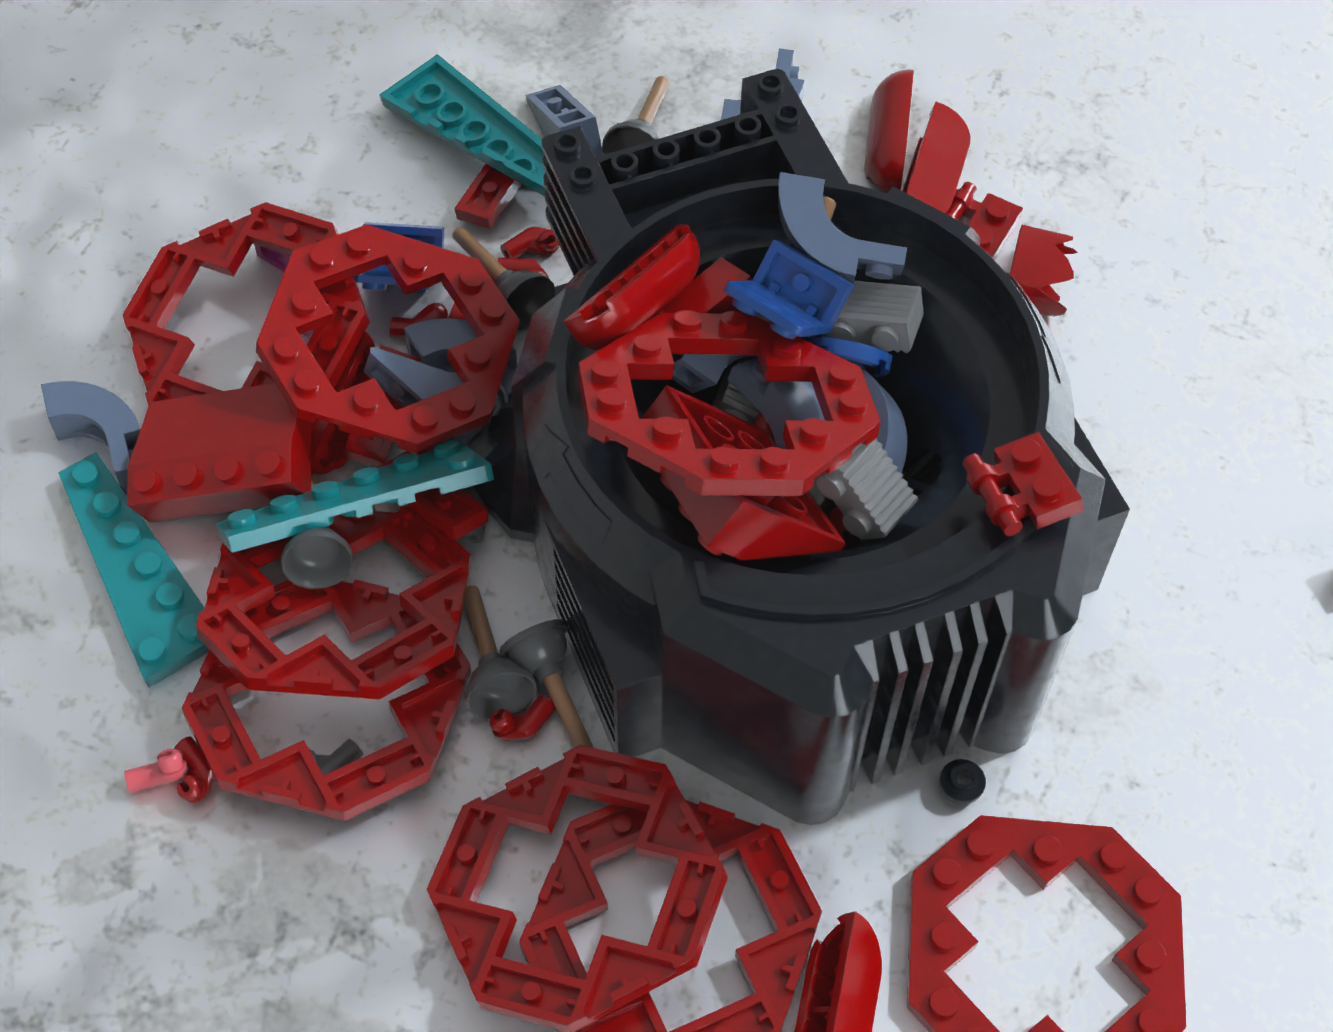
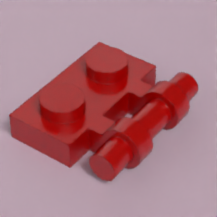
M964 182L960 189H956L952 205L946 214L959 220L961 215L970 218L968 226L972 227L981 237L979 246L995 260L1020 220L1023 207L991 193H987L982 203L976 201L973 196L977 191V187L971 182Z
M1039 432L995 448L994 459L996 465L994 466L984 463L978 454H971L963 461V467L968 473L966 477L967 483L973 493L982 496L986 503L985 512L992 524L1001 527L1006 536H1013L1019 533L1023 527L1020 519L1029 516L1035 527L1040 529L1083 512L1082 497ZM1010 485L1015 495L1003 494L1000 488Z

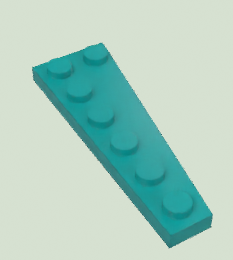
M438 54L379 94L385 108L545 197L546 187L543 176L546 172L543 168L542 160L544 156L541 143L542 138Z
M447 440L434 445L433 450L419 455L404 454L398 456L393 460V464L381 468L367 467L357 470L353 473V477L340 482L325 481L314 485L310 492L298 496L283 495L277 497L270 502L269 506L254 511L252 509L235 511L227 517V520L216 523L220 540L234 553L291 537L308 529L330 526L334 522L333 516L341 514L345 517L359 518L373 514L375 504L382 502H397L399 506L416 502L415 493L439 488V492L442 495L494 480L491 463L460 441Z
M97 452L58 472L148 688L207 654L209 649L198 638L196 629L199 613L204 611L203 604L143 518L127 506V495Z

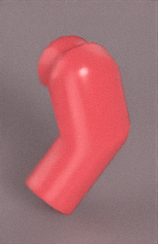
M166 749L159 753L157 762L125 770V780L129 792L133 793L180 780L185 775L187 763L182 759L181 752L176 749Z

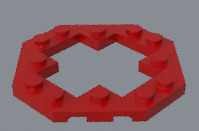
M264 202L250 208V215L233 222L225 219L200 230L199 237L181 245L178 241L161 247L122 314L125 326L130 332L134 345L132 350L139 374L143 377L147 392L145 396L148 406L150 402L222 391L178 375L195 344L189 337L165 329L201 266L234 277L252 244L291 256L293 250L338 235L339 232L334 224ZM354 276L318 289L333 312L332 323L315 329L306 344L333 388H335L370 323ZM256 360L242 388L273 384L275 382L264 364Z
M364 225L293 250L257 339L256 353L297 418L313 423L315 419H320L339 425L340 431L373 440L374 436L398 443L397 448L416 453L489 423L520 320L479 259L370 225ZM383 265L387 267L404 295L441 282L477 336L475 339L448 349L447 360L463 384L396 411L375 378L336 393L300 336L332 323L333 312L318 289Z
M681 310L677 313H660L580 361L578 365L577 380L587 434L602 443L617 441L628 447V457L658 473H661L666 468L685 478L684 487L701 496H802L813 487L815 478L821 473H832L851 458L854 448L861 443L867 446L878 437L881 420L860 366L798 336L794 340L788 339L770 328L771 323L756 316L736 311H727L722 314L697 313L691 310ZM672 354L757 355L765 381L812 382L825 421L817 418H809L804 421L785 420L783 439L786 449L778 447H768L765 449H733L730 447L696 449L688 419H676L673 417L639 419L630 379L672 380L674 369Z
M400 506L397 512L376 511L374 508L373 514L359 518L345 517L341 514L333 516L334 522L327 526V528L332 529L347 541L352 549V556L385 539L427 577L399 593L400 606L418 623L355 659L350 660L325 634L285 655L244 614L275 597L273 583L258 568L281 557L285 545L293 536L234 553L222 542L218 567H214L207 588V601L204 611H200L196 623L197 635L205 646L248 690L380 700L454 657L471 569V554L458 542L450 539L410 507Z
M356 579L353 583L341 581L338 584L323 589L299 587L286 580L274 585V598L244 613L268 638H271L333 611L351 643L389 626H392L396 634H399L418 623L400 606L399 595L389 593L388 587ZM457 643L454 657L421 675L426 683L425 685L388 701L390 712L405 738L324 776L304 740L260 759L229 697L243 692L247 688L210 650L200 668L201 676L193 692L188 693L181 709L220 789L346 821L430 781L470 678L471 666Z
M578 745L563 753L564 759L541 771L539 767H536L505 783L506 789L483 801L481 797H478L463 805L427 887V892L439 914L444 930L480 1007L564 1032H575L695 968L698 965L728 879L721 861L712 849L703 829L689 804L684 799L666 764L584 745ZM568 794L648 812L635 845L638 856L677 865L648 945L644 946L601 935L585 980L502 958L517 918L513 911L477 902L509 824L552 834Z
M686 800L719 860L723 861L734 855L738 856L776 932L737 948L735 951V957L753 992L752 995L669 1032H781L820 922L822 910L780 829L761 823L759 826L736 818L735 813L701 801L699 804ZM610 804L570 821L557 858L552 863L538 895V902L531 919L526 924L519 940L521 951L528 965L585 980L586 970L566 927L608 910V902L592 867L634 850L648 812ZM648 992L575 1032H667Z
M980 815L912 872L910 884L911 915L909 922L907 1008L928 1032H1000L946 974L970 954L979 942L948 908L1010 856L1043 890L1077 862L1143 929L1114 955L1112 961L1145 996L1105 1032H1183L1186 1029L1181 895L1113 827ZM1047 1014L1028 1032L1064 1031Z

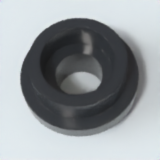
M956 759L943 767L939 777V786L942 793L951 802L970 804L978 800L983 794L986 778L984 772L976 763L966 759ZM964 775L970 779L971 783L962 785L956 781L955 776Z

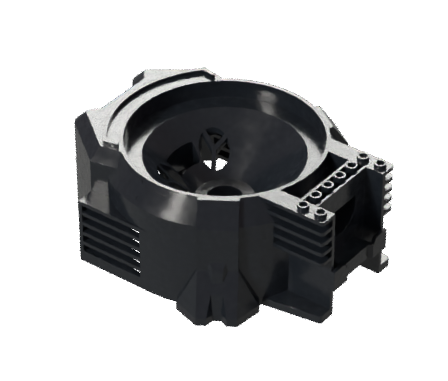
M773 69L742 78L740 115L602 156H595L581 126L545 136L541 143L544 153L542 159L543 168L546 172L543 176L546 187L544 193L547 204L545 210L546 218L574 277L568 283L556 286L554 298L532 316L511 385L512 399L492 415L487 431L488 442L494 449L484 459L491 463L494 480L474 485V488L487 504L490 515L510 538L534 543L538 568L557 619H562L568 628L565 633L568 645L613 751L636 757L662 748L793 821L814 825L825 823L839 813L849 793L854 791L860 762L871 784L881 779L885 759L894 776L903 773L910 744L921 765L930 762L935 742L943 757L951 755L958 733L969 748L974 746L1000 754L1014 752L1026 745L1034 732L1078 620L1082 595L1098 590L1130 508L1074 417V403L1069 376L1059 347L1045 320L1022 287L979 246L981 237L967 224L895 187H892L888 193H884L863 186L849 184L786 73L781 69ZM780 172L825 179L823 197L832 198L836 202L831 222L844 234L859 240L907 247L901 276L893 274L892 279H876L865 275V270L857 269L854 281L921 287L924 315L911 350L907 354L902 350L898 353L895 350L888 352L892 355L890 372L886 376L875 377V368L866 367L865 370L886 390L901 410L907 430L906 459L922 457L903 474V479L908 482V487L913 489V494L918 497V501L885 538L860 540L859 537L854 535H847L842 538L846 545L840 551L740 560L725 553H722L720 556L714 555L699 543L697 539L698 531L693 523L679 511L678 506L680 503L674 493L661 482V473L628 457V447L617 441L602 443L587 434L577 380L578 365L580 361L594 354L597 350L589 349L579 343L568 330L564 320L673 228L681 224L689 226L691 232L695 234L699 245L700 261L694 279L721 257L749 274L753 279L773 240H781L792 247L784 232L778 208ZM727 367L722 372L716 385L695 393H691L673 379H630L639 419L642 418L666 385L712 405ZM1039 432L1082 497L1083 512L1037 529L1030 517L1026 516L1020 519L1023 525L1021 531L1016 535L1006 536L1001 527L992 524L985 512L986 503L982 496L973 493L967 483L966 477L968 473L963 467V461L971 454H978L984 463L994 466L996 465L994 459L995 448ZM933 461L937 462L941 471L932 485L914 479ZM1010 485L1000 488L1003 494L1015 495Z

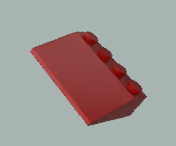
M275 383L150 402L128 464L127 506L151 523L266 507L277 497L283 495L298 496L310 492L311 422L297 418Z
M667 385L641 418L673 417L676 419H688L696 449H714L717 447L765 449L777 447L768 432L763 428ZM667 468L661 472L660 480L678 499L680 503L678 506L679 511L693 523L698 531L697 539L699 543L714 555L720 556L722 553H725L740 560H753L840 551L846 545L809 491L802 496H701L684 487V477Z

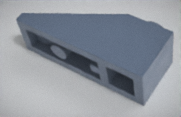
M557 85L526 95L527 103L545 136L581 126L595 156L603 155L596 117L564 87Z
M376 347L370 352L363 371L371 379L375 378L379 386L402 407L463 384L456 374ZM495 404L491 413V417L497 407ZM488 423L448 440L460 441L466 445Z

